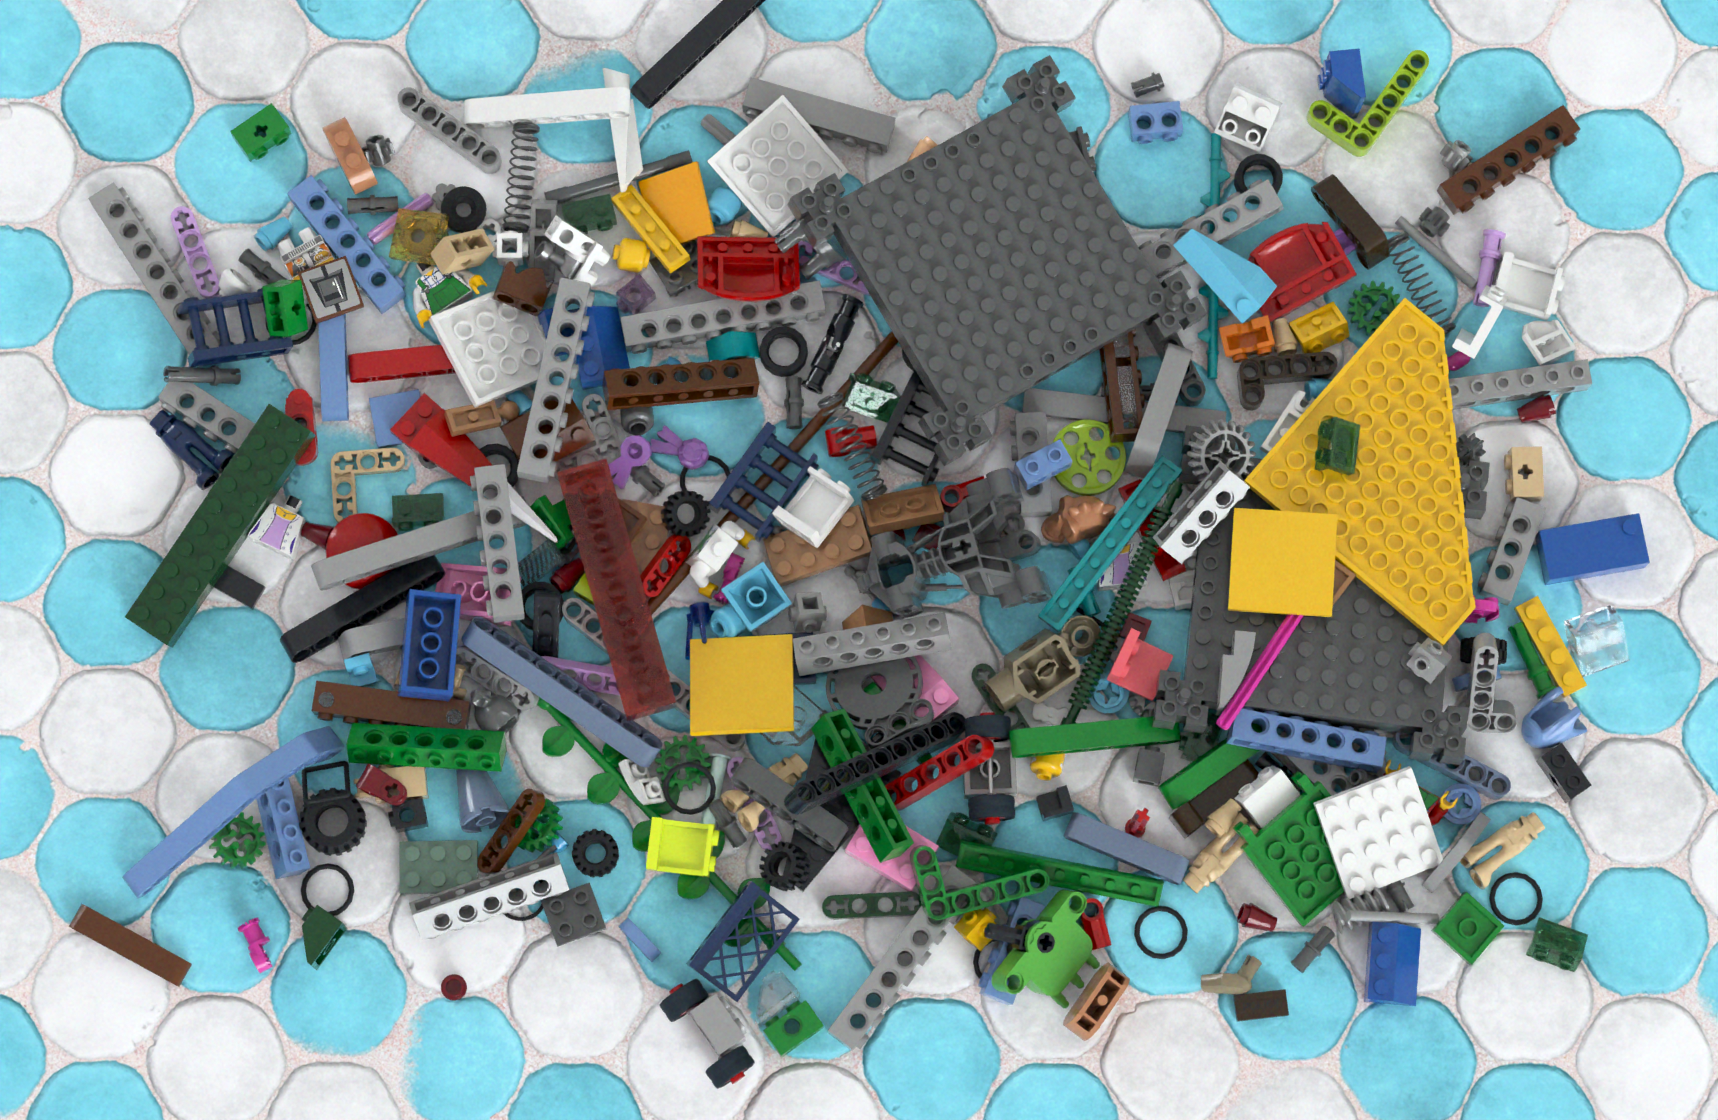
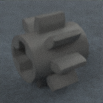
M383 135L369 137L366 140L367 146L362 147L368 163L373 162L375 166L387 164L391 161L390 154L395 153L392 142H390L389 138L384 139Z
M1435 206L1433 210L1427 207L1419 217V220L1422 221L1419 227L1426 235L1432 238L1436 234L1442 237L1450 227V224L1447 223L1450 217L1440 207Z
M1475 433L1468 438L1465 434L1458 438L1459 442L1456 443L1457 457L1463 461V465H1466L1469 460L1480 461V456L1486 453L1483 449L1484 440L1477 438Z

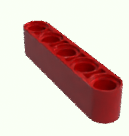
M442 345L355 353L348 356L349 379L352 383L456 373Z
M979 735L968 736L888 783L885 787L890 797L894 792L896 793V800L894 802L896 809H905L992 757L994 744L986 737ZM981 742L982 749L979 753H976V746ZM957 755H960V762L955 766V758ZM938 767L939 774L934 779L933 772ZM915 780H917L918 786L916 790L913 791L912 784Z

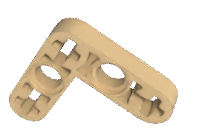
M397 448L342 451L333 455L331 459L333 512L338 523L343 520V517L339 515V513L343 512V503L337 504L338 500L349 501L352 499V503L347 502V508L349 512H353L352 515L358 514L355 476L399 472L405 466V457L401 450ZM392 454H395L400 459V461L396 462V466H391L390 462H382L384 467L379 468L380 460L378 455H382L383 460L391 459ZM357 456V470H354L353 464L346 465L345 470H341L339 466H336V463H340L341 458H345L346 462H354L352 457ZM363 457H374V466L369 469L362 467L361 460ZM343 482L351 485L350 493L345 496L337 492L338 485Z

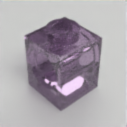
M639 274L616 292L618 300L616 305L624 314L627 312L630 315L638 314L656 299V293ZM634 292L641 295L640 300L637 302H630L627 299L628 295Z

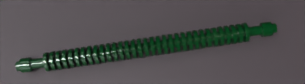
M1173 480V483L1168 485L1165 492L1167 496L1162 507L1156 506L1155 510L1159 513L1153 512L1152 514L1156 519L1151 518L1150 522L1153 525H1147V528L1151 531L1145 530L1144 534L1148 537L1142 536L1141 540L1145 541V543L1140 542L1139 546L1143 549L1137 548L1136 552L1140 555L1134 554L1133 556L1137 561L1132 560L1130 564L1134 565V567H1128V570L1132 573L1126 572L1125 576L1129 579L1123 578L1122 582L1126 583V585L1121 584L1119 588L1124 591L1118 590L1117 594L1121 597L1115 596L1114 598L1118 604L1113 602L1111 606L1115 607V609L1110 608L1108 611L1113 615L1107 614L1106 616L1110 622L1104 620L1103 624L1107 628L1102 626L1100 630L1105 633L1099 632L1098 636L1102 639L1096 638L1095 640L1099 646L1094 644L1092 648L1096 652L1091 650L1089 653L1094 657L1088 656L1087 660L1091 664L1085 662L1084 666L1088 670L1082 669L1081 672L1086 675L1080 674L1079 678L1083 681L1077 680L1076 684L1080 688L1074 687L1073 690L1077 694L1071 693L1070 696L1075 699L1068 700V703L1072 704L1067 717H1063L1060 725L1076 724L1075 721L1080 710H1087V706L1083 704L1090 703V700L1086 699V697L1092 698L1093 694L1089 693V691L1095 692L1096 690L1092 685L1097 686L1098 682L1095 679H1101V676L1097 675V673L1103 674L1104 670L1100 669V666L1106 668L1107 664L1103 663V661L1108 662L1109 658L1105 655L1111 656L1112 654L1108 649L1114 650L1115 648L1111 644V642L1116 644L1118 641L1114 639V636L1120 637V634L1116 631L1122 632L1123 628L1119 624L1125 626L1126 622L1122 618L1127 620L1129 616L1124 613L1130 614L1131 610L1127 607L1133 608L1134 606L1130 600L1135 602L1137 599L1133 594L1139 595V591L1135 589L1141 590L1142 586L1138 582L1144 584L1145 580L1141 576L1146 578L1148 574L1143 571L1149 572L1150 567L1146 565L1152 566L1153 564L1149 558L1154 560L1156 556L1152 552L1157 554L1159 551L1154 548L1155 546L1160 548V546L1153 539V536L1168 521V516L1171 517L1174 514L1171 512V509L1176 499H1179L1183 489L1181 487L1183 484L1176 480Z

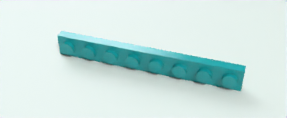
M1163 455L1159 458L1042 609L1038 618L1057 632L1062 629L1165 496L1168 485L1172 484L1173 480H1177L1182 474L1183 470Z

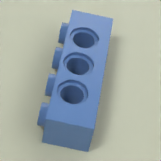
M288 778L257 798L276 879L300 875L310 869Z
M1025 897L1011 900L1006 912L1009 915L1007 923L1002 925L1015 928L1016 922L1020 918L1024 921L1036 919L1046 906ZM999 941L997 949L993 948L989 955L988 962L991 964L988 972H984L980 978L978 986L981 987L979 994L1006 1005H1013L1017 994L997 991L991 982L993 973L1008 955L1007 946L1009 943Z

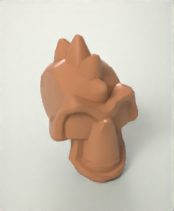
M1066 495L1059 500L1058 512L1052 514L1043 522L1041 532L1046 540L1053 543H1062L1066 538L1069 544H1074L1084 538L1098 536L1116 515L1114 513L1116 506L1104 504L1102 500L1093 496L1073 498Z

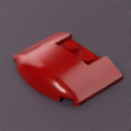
M1322 222V225L1303 223L1284 229L1262 242L1251 252L1248 261L1261 267L1277 286L1262 307L1259 308L1263 316L1268 315L1270 323L1289 315L1290 312L1332 289L1340 287L1357 275L1328 222Z
M697 236L698 288L721 298L745 302L766 301L785 296L800 289L799 245L797 243L783 253L777 246L779 244L775 243L776 238Z

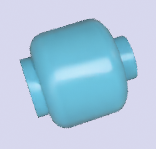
M729 187L716 188L707 199L712 222L717 225L730 223L741 209V200Z
M730 603L720 607L711 615V629L717 637H737L747 629Z

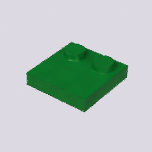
M1463 892L1431 931L1465 962L1472 965L1503 929L1504 925L1468 892Z

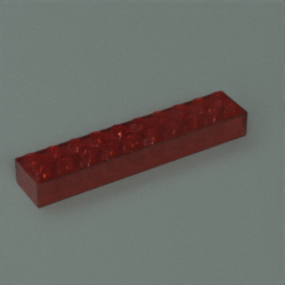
M607 459L557 472L627 721L677 708Z

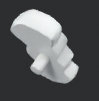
M1042 701L1039 704L1035 703L1033 706L1032 717L1035 721L1060 725L1063 717H1067L1069 710L1066 707L1056 709L1053 706L1047 707Z

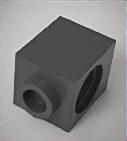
M1145 746V749H1139L1133 782L1159 786L1165 759V753L1160 752V748Z

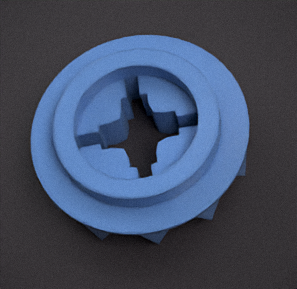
M1459 783L1449 786L1443 792L1444 794L1446 791H1450L1446 796L1448 802L1454 801L1456 798L1459 800L1462 794H1464L1463 803L1470 807L1462 808L1458 814H1456V805L1448 809L1444 818L1453 824L1465 825L1470 823L1480 813L1481 799L1473 787Z

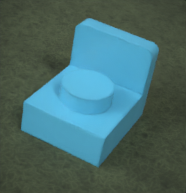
M369 653L344 659L346 670L349 673L353 686L363 687L377 682L374 665Z

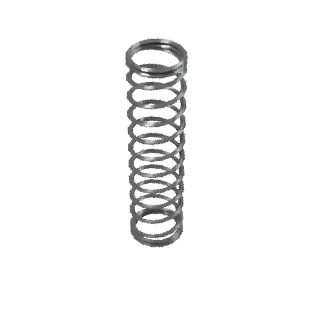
M529 122L513 124L512 134L517 138L511 141L515 148L510 150L514 157L509 160V163L514 167L508 170L512 177L507 179L511 186L506 189V192L511 196L505 199V202L509 205L504 209L505 213L508 214V216L503 218L505 223L502 224V228L505 231H516L518 233L530 231V227L525 223L507 222L505 220L509 217L531 218L525 214H511L506 210L511 207L531 209L529 205H514L508 202V199L513 197L524 200L533 199L529 195H514L509 192L511 188L534 189L529 185H514L510 183V179L513 178L522 180L535 179L533 176L514 175L511 173V170L515 168L528 171L536 170L533 166H517L512 163L514 159L537 160L532 156H517L513 154V150L516 149L525 151L538 150L536 147L517 146L514 144V141L518 139L530 142L539 141L536 137H520L515 134V131L523 134H536L540 131L538 125Z
M1402 232L1388 239V246L1391 248L1389 253L1402 243L1410 240L1407 232ZM1412 246L1407 250L1396 254H1390V256H1397L1393 260V264L1401 265L1398 268L1397 273H1407L1402 278V282H1411L1407 286L1406 290L1409 292L1416 291L1411 296V299L1420 300L1416 304V307L1418 309H1424L1422 312L1425 313L1434 305L1442 302L1443 299H1440L1432 304L1418 307V305L1425 299H1427L1431 295L1436 294L1438 292L1437 290L1425 296L1413 298L1422 289L1433 284V282L1431 281L1421 287L1409 289L1411 285H1413L1419 279L1427 276L1429 273H1425L1417 278L1404 281V279L1409 274L1423 267L1424 264H1421L1413 269L1400 272L1401 268H1403L1409 262L1417 259L1420 255H1416L1413 258L1403 262L1395 263V261L1399 257H1401L1406 252L1413 250L1415 246ZM1444 308L1436 313L1427 316L1433 319L1440 313L1446 311L1447 308ZM1448 317L1445 320L1437 322V324L1440 326L1441 324L1450 320L1452 317ZM1455 323L1442 326L1444 334L1451 332L1456 327Z
M837 392L823 398L817 405L818 408H826L839 402L841 399L843 400L840 405L824 412L822 416L847 408V411L842 416L827 422V425H831L843 418H852L845 426L833 430L831 434H835L848 427H856L852 433L839 438L835 443H840L852 436H860L855 443L840 449V452H844L856 445H864L862 450L846 457L844 461L851 460L860 454H869L865 460L850 466L848 469L853 470L864 463H873L868 470L858 473L852 478L857 479L866 473L877 472L871 480L857 485V488H861L873 481H882L880 485L867 490L861 495L864 501H869L884 494L887 491V487L883 485V479L877 478L880 471L873 469L875 461L868 460L871 453L864 451L867 444L860 442L863 437L862 434L855 433L858 425L851 424L854 417L846 415L850 408L842 406L845 398H843L841 392Z

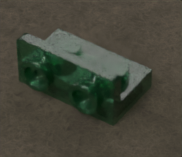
M610 194L561 204L564 220L586 235L591 230L607 231L612 229L613 225H617Z
M850 373L851 385L842 406L849 407L850 411L888 423L901 397L896 386L885 380H882L881 383L874 381L871 376L864 373H859V375Z
M1338 417L1321 421L1318 428L1319 438L1315 453V470L1330 469L1346 475L1355 474L1360 432L1359 424Z
M443 493L392 496L393 527H398L399 531H411L416 526L425 527L444 521Z
M1208 712L1207 726L1204 733L1188 732V736H1182L1178 750L1182 751L1180 758L1193 762L1218 744L1222 728L1216 722L1220 716Z
M951 812L936 845L958 856L961 840L992 846L997 833L989 825L970 821L969 817L963 813L956 812L955 814Z
M1539 917L1526 955L1537 961L1555 965L1562 970L1575 972L1582 960L1588 934Z

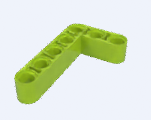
M1422 50L1412 51L1359 124L1323 100H1318L1311 104L1307 114L1308 124L1356 157L1366 155L1424 75L1429 65L1428 55ZM1411 61H1420L1422 68H1414L1411 65ZM1405 80L1409 87L1401 88L1396 81ZM1390 99L1394 102L1395 106L1388 108L1382 101ZM1320 110L1325 114V118L1318 119L1314 116L1313 112ZM1377 119L1381 126L1373 127L1369 124L1368 120ZM1334 125H1343L1346 132H1337L1334 129ZM1361 138L1367 145L1359 147L1355 144L1354 140Z

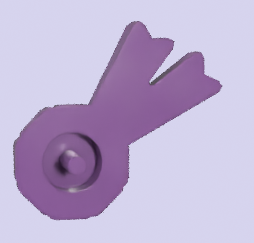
M665 425L662 431L657 432L658 437L665 442L651 439L652 453L678 456L681 465L690 470L703 467L709 458L708 448L703 441L697 438L682 441Z
M641 435L627 437L620 447L621 456L598 471V474L603 476L604 482L616 474L611 484L618 485L620 489H623L626 486L632 467L646 464L652 455L650 442Z

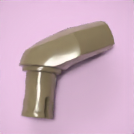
M1247 955L1237 973L1202 975L1201 988L1204 992L1232 995L1247 993L1252 988L1251 980L1262 963L1254 956Z

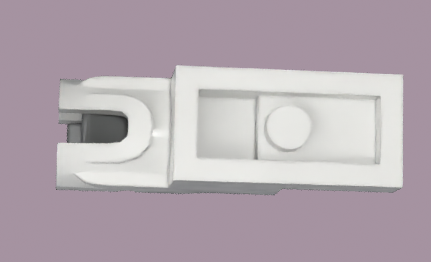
M1297 391L1263 442L1260 450L1268 454L1312 404L1315 398L1312 397L1310 402L1307 403L1303 400L1306 392Z

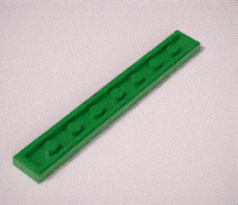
M963 840L960 842L956 860V867L999 876L1037 868L1044 870L1048 874L1050 886L1157 907L1159 906L1164 880ZM1033 874L1030 882L1041 884L1042 878L1040 874Z

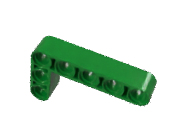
M919 845L914 847L910 853V862L923 911L929 918L935 920H942L1044 891L1049 885V876L1044 870L1030 868L946 892L934 850L930 847ZM922 850H926L929 854V860L924 865L919 864L917 861V854ZM1035 873L1040 874L1042 878L1041 884L1038 887H1033L1030 884V878ZM932 875L936 880L934 888L927 890L923 882L927 876ZM1009 880H1014L1017 884V889L1013 894H1008L1005 890V885ZM984 887H989L992 890V897L988 901H983L980 897V892ZM959 894H965L967 897V904L963 908H958L955 904V899ZM939 900L942 903V911L937 915H933L930 911V906L934 901Z

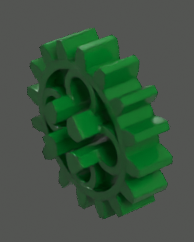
M1371 281L1369 287L1364 283L1361 284V292L1355 289L1353 292L1355 298H1350L1348 304L1353 307L1348 309L1347 314H1354L1350 322H1357L1359 324L1356 329L1357 331L1365 328L1367 336L1371 331L1375 332L1384 322L1381 315L1386 313L1389 316L1399 304L1396 301L1400 298V295L1392 294L1394 289L1392 286L1385 289V282H1382L1379 287L1376 286L1374 281ZM1379 297H1386L1387 301H1384L1379 310L1374 312L1371 321H1365L1363 316L1369 314L1371 308L1377 304ZM1361 298H1368L1369 303H1362Z
M687 735L683 736L682 741H679L674 736V743L672 744L665 741L666 749H661L658 753L662 757L655 759V764L661 765V767L656 769V773L664 774L661 778L662 783L669 770L681 762L679 750L682 747L689 749V752L686 753V762L699 761L705 768H711V763L705 762V760L710 758V754L702 753L705 745L697 746V738L689 742ZM667 759H673L676 762L672 766L665 764ZM686 767L685 774L687 777L684 780H679L677 778V775L680 774L679 769L669 780V789L677 785L679 792L683 791L684 786H687L692 791V784L696 783L698 786H701L700 778H707V776L697 768Z
M545 799V805L536 818L538 821H534L531 825L532 827L529 828L518 845L521 849H526L533 853L536 848L543 852L545 844L552 847V838L559 839L556 831L563 830V827L558 824L563 819V816L558 814L560 809L551 800ZM520 815L515 819L516 828L521 825L522 819Z
M240 812L237 818L232 819L211 838L214 842L209 846V849H216L217 852L213 855L214 858L219 856L223 858L221 865L230 862V868L234 869L239 863L240 868L243 869L247 866V862L252 865L256 862L255 857L259 858L263 854L258 848H263L266 845L264 841H260L265 832H258L257 829L261 824L256 823L254 825L252 823L253 816L244 819V812ZM231 824L237 827V832L234 829L231 830ZM246 834H250L253 837V841L245 839L240 844L238 841H235L228 847L223 846L221 843L222 839L225 842H229L234 837L239 840ZM237 849L241 852L243 851V857L237 854Z

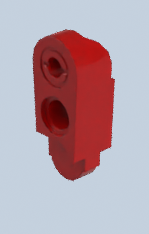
M294 389L286 398L285 414L296 422L301 419L307 421V429L316 435L296 464L305 466L314 462L318 457L313 399L307 391Z

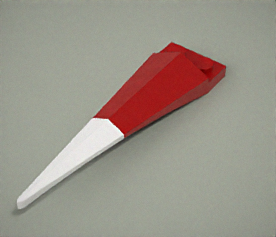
M424 393L395 423L390 432L409 449L471 487L470 476H475L474 468L492 466V463L466 434L451 436L444 415L445 410ZM507 482L511 514L553 542L558 543L557 537ZM488 489L483 493L488 499H493L498 494L493 489Z

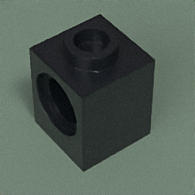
M422 798L405 801L397 806L392 805L393 811L388 812L391 827H396L398 833L429 827L425 804ZM405 810H412L414 818L410 822L401 821V814Z

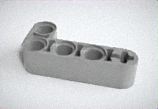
M405 618L360 626L344 631L338 638L343 661L344 659L366 653L372 655L402 649Z
M1481 633L1473 641L1466 708H1469L1468 726L1476 732L1509 733L1517 725L1516 715L1511 702L1494 700L1499 655L1496 639L1490 633Z

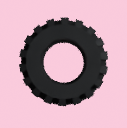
M330 788V790L325 791V789L319 790L317 795L312 794L310 799L345 793V790ZM352 794L347 798L309 805L304 804L303 812L300 811L299 817L301 822H299L302 835L310 846L325 855L331 856V854H336V856H339L343 852L349 853L352 851L351 848L361 843L360 839L361 837L364 838L366 833L364 831L365 827H367L365 811ZM330 808H341L348 816L346 829L336 836H326L318 827L320 816Z

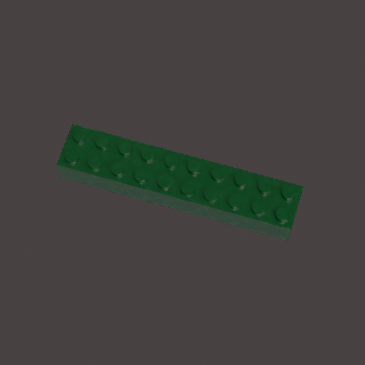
M268 404L125 618L173 648L213 589V586L248 537L253 526L265 512L316 435L271 404Z

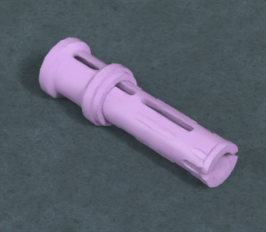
M1493 229L1483 230L1485 239L1483 249L1479 252L1482 260L1473 304L1480 307H1489V304L1480 300L1479 297L1486 285L1489 287L1493 285L1496 265L1502 257L1500 253L1502 239H1505L1506 236L1504 232Z

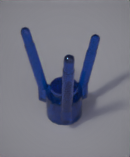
M708 602L694 603L689 606L690 613L686 615L688 623L685 649L686 660L690 659V639H692L693 623L695 627L700 628L702 643H707L705 626L710 624L711 615L715 612L710 610Z

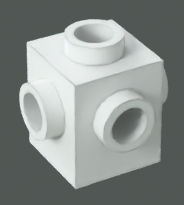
M516 231L497 233V242L492 244L494 247L492 254L493 258H497L498 265H503L505 268L509 261L514 263L515 268H518V265H524V257H529L528 242H524L523 234ZM511 249H513V250L516 251V253H507V252H508V250H511Z

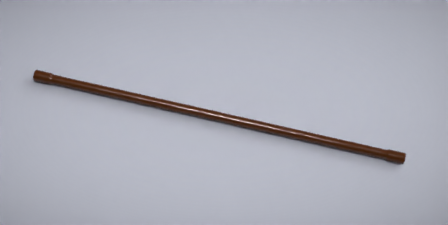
M892 331L839 388L837 392L842 393L845 401L898 343ZM841 399L829 407L821 408L787 447L798 454L836 411L826 416H822L823 413L836 408L843 400ZM780 454L771 466L782 472L791 461ZM763 473L755 481L754 485L764 491L773 482V479ZM746 492L736 503L747 510L755 502L756 498ZM728 511L717 525L721 528L726 521L736 523L739 517ZM694 550L682 562L662 591L657 596L651 597L625 623L623 627L631 635L635 636L643 628L653 613L690 574L691 566L686 561Z

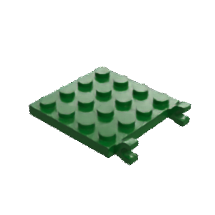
M1298 771L1291 779L1304 793L1256 834L1253 833L1246 823L1243 824L1241 821L1233 829L1246 842L1240 849L1299 925L1304 927L1339 897L1344 890L1313 804L1331 795L1321 782L1316 781L1312 784L1306 774H1301Z

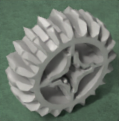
M1220 419L1218 424L1212 420L1209 422V428L1205 425L1201 426L1202 434L1193 433L1197 440L1196 442H1188L1190 446L1194 447L1193 451L1187 452L1188 456L1194 458L1188 462V465L1195 467L1192 473L1195 476L1200 475V482L1211 472L1206 466L1205 458L1213 460L1214 468L1220 461L1229 467V464L1236 460L1231 469L1240 477L1241 474L1249 475L1246 467L1247 465L1250 467L1254 466V463L1249 461V459L1256 456V453L1249 449L1253 448L1255 444L1252 441H1248L1251 435L1248 432H1244L1242 425L1236 426V422L1231 420L1227 423L1226 420ZM1227 434H1230L1235 439L1238 450L1230 447ZM1214 438L1213 445L1210 448H1206L1209 442ZM1223 450L1226 451V452H1228V453H1225L1224 455H1220V458L1217 457V456H1215V455H1213V454L1222 453Z

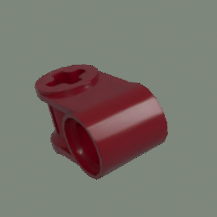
M367 764L355 786L390 805H401L407 799V790L401 782L371 764ZM397 788V790L400 792L399 795L392 796L389 793V790H395Z

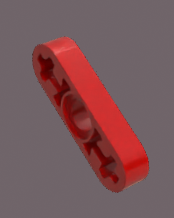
M671 535L667 538L637 579L636 589L640 595L655 597L662 591L691 551V542L687 536ZM676 542H680V543H679V547L681 548L680 551H677V550H676L677 547H678V546L676 545ZM662 559H666L668 562V569L664 573L659 568ZM647 581H651V583H650V586L652 587L651 590H647V589H648Z

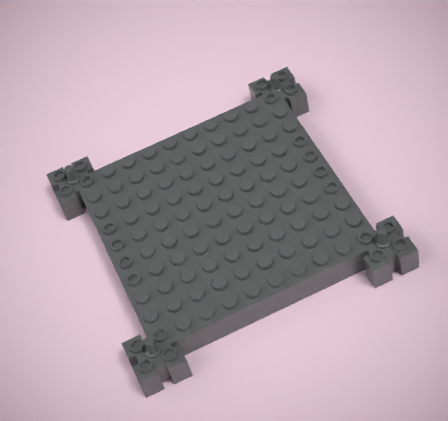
M1050 55L1034 63L1028 74L1023 69L1007 78L1002 88L1012 102V105L843 198L841 197L845 189L834 173L817 182L813 190L815 193H812L808 187L792 196L787 204L797 222L805 219L807 222L803 232L813 248L831 239L833 234L835 235L938 408L923 415L918 424L928 440L933 437L937 439L938 444L934 450L944 466L960 458L966 451L965 445L969 451H972L988 442L992 437L982 418L975 421L980 416L1150 320L1153 322L1149 325L1148 329L1159 345L1176 335L1181 327L1185 330L1201 321L1207 314L1197 296L1190 300L1186 294L1191 286L1181 270L1164 279L1160 284L1057 114L1070 107L1076 97L1066 81L1059 84L1056 80L1060 71Z
M1189 425L1185 427L1181 451L1183 456L1180 462V468L1183 472L1178 479L1180 483L1199 484L1200 475H1193L1192 471L1195 467L1188 465V462L1194 458L1186 454L1188 451H1193L1194 447L1190 446L1188 442H1196L1197 438L1194 437L1193 433L1202 434L1201 427ZM1227 434L1230 447L1235 449V439L1230 434ZM1214 438L1209 442L1206 448H1210L1213 445ZM1223 450L1222 453L1213 454V455H1215V456H1217V457L1220 458V455H1224L1225 453H1228V452H1226V451ZM1205 458L1207 468L1212 471L1214 469L1213 460ZM1249 459V461H1252L1254 463L1253 467H1250L1248 465L1246 467V470L1249 471V474L1262 461V459ZM1236 460L1229 464V468L1235 464ZM1469 460L1466 467L1460 466V484L1465 510L1464 518L1481 520L1486 511L1487 492L1483 490L1488 483L1489 462ZM1241 474V477L1243 478V480H1245L1247 476ZM1250 488L1247 490L1244 498L1237 501L1230 509L1227 517L1213 528L1211 535L1197 546L1183 680H1180L1181 672L1160 670L1155 697L1163 698V700L1156 701L1152 727L1173 730L1176 722L1184 723L1183 731L1204 733L1207 726L1208 709L1217 710L1220 660L1223 654L1231 655L1232 637L1235 630L1256 632L1253 653L1243 677V682L1288 615L1228 611L1234 508L1275 510ZM1224 491L1220 492L1216 498L1220 497ZM1206 510V511H1203V512L1200 514V517H1202L1203 515H1205V513L1207 512V510ZM1356 576L1332 607V617L1303 616L1243 706L1253 708L1254 711L1262 713L1274 711L1279 713V716L1287 718L1299 716L1304 718V721L1310 722L1324 721L1335 725L1413 734L1410 738L1408 759L1429 761L1432 755L1435 754L1440 755L1439 763L1460 765L1465 756L1466 738L1458 737V735H1463L1467 729L1469 708L1448 705L1446 710L1442 712L1446 666L1430 684L1424 678L1415 675L1411 668L1406 665L1412 657L1408 653L1417 642L1422 644L1428 636ZM1449 640L1443 645V649L1448 652Z

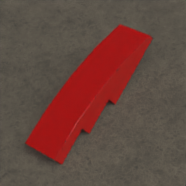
M1142 479L1118 488L1124 504L1142 482ZM1155 508L1137 530L1141 539L1142 536L1148 537L1144 534L1145 530L1151 531L1147 528V525H1153L1150 522L1151 518L1156 519V517L1152 516L1153 512L1159 513ZM1154 547L1159 551L1157 554L1152 552L1156 557L1154 560H1151L1162 581L1186 572L1184 563L1178 562L1161 547Z

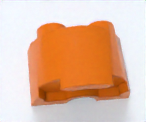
M1268 315L1251 319L1245 323H1235L1219 328L1225 356L1232 358L1233 363L1243 362L1245 359H1248L1247 356L1254 354L1262 357L1272 353L1271 348L1274 347L1275 342Z

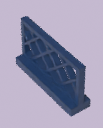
M748 881L686 964L734 1001L738 1002L800 919L760 889L754 882ZM759 895L768 901L769 912L755 914L753 903ZM772 905L780 911L773 912ZM750 909V910H751V915H746V916H744V915L747 913V911ZM784 913L791 919V922L785 929L775 930L773 915ZM770 915L772 931L757 932L755 917ZM752 918L753 933L739 935L738 923L741 919ZM735 929V936H729ZM782 932L778 939H776V933ZM772 934V947L769 950L760 951L758 935ZM754 936L756 951L741 953L739 938ZM736 939L738 954L723 956L722 944L725 940ZM719 950V955H720V956H719V957H713V956L716 954V952ZM766 953V955L761 960L760 954ZM756 955L757 967L752 971L744 972L742 956ZM738 957L740 972L726 974L724 959ZM720 960L722 975L711 976L704 971V968L710 961ZM751 974L745 981L744 975ZM741 975L742 986L734 994L727 988L726 977ZM723 978V984L716 979Z

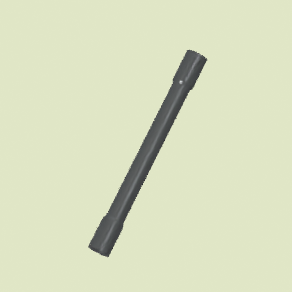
M689 150L644 164L643 171L639 176H635L632 181L692 163ZM618 172L573 186H565L544 192L546 200H558L557 204L576 197L619 185Z

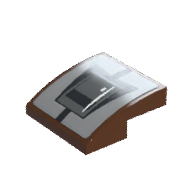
M346 256L298 272L316 324L364 307Z

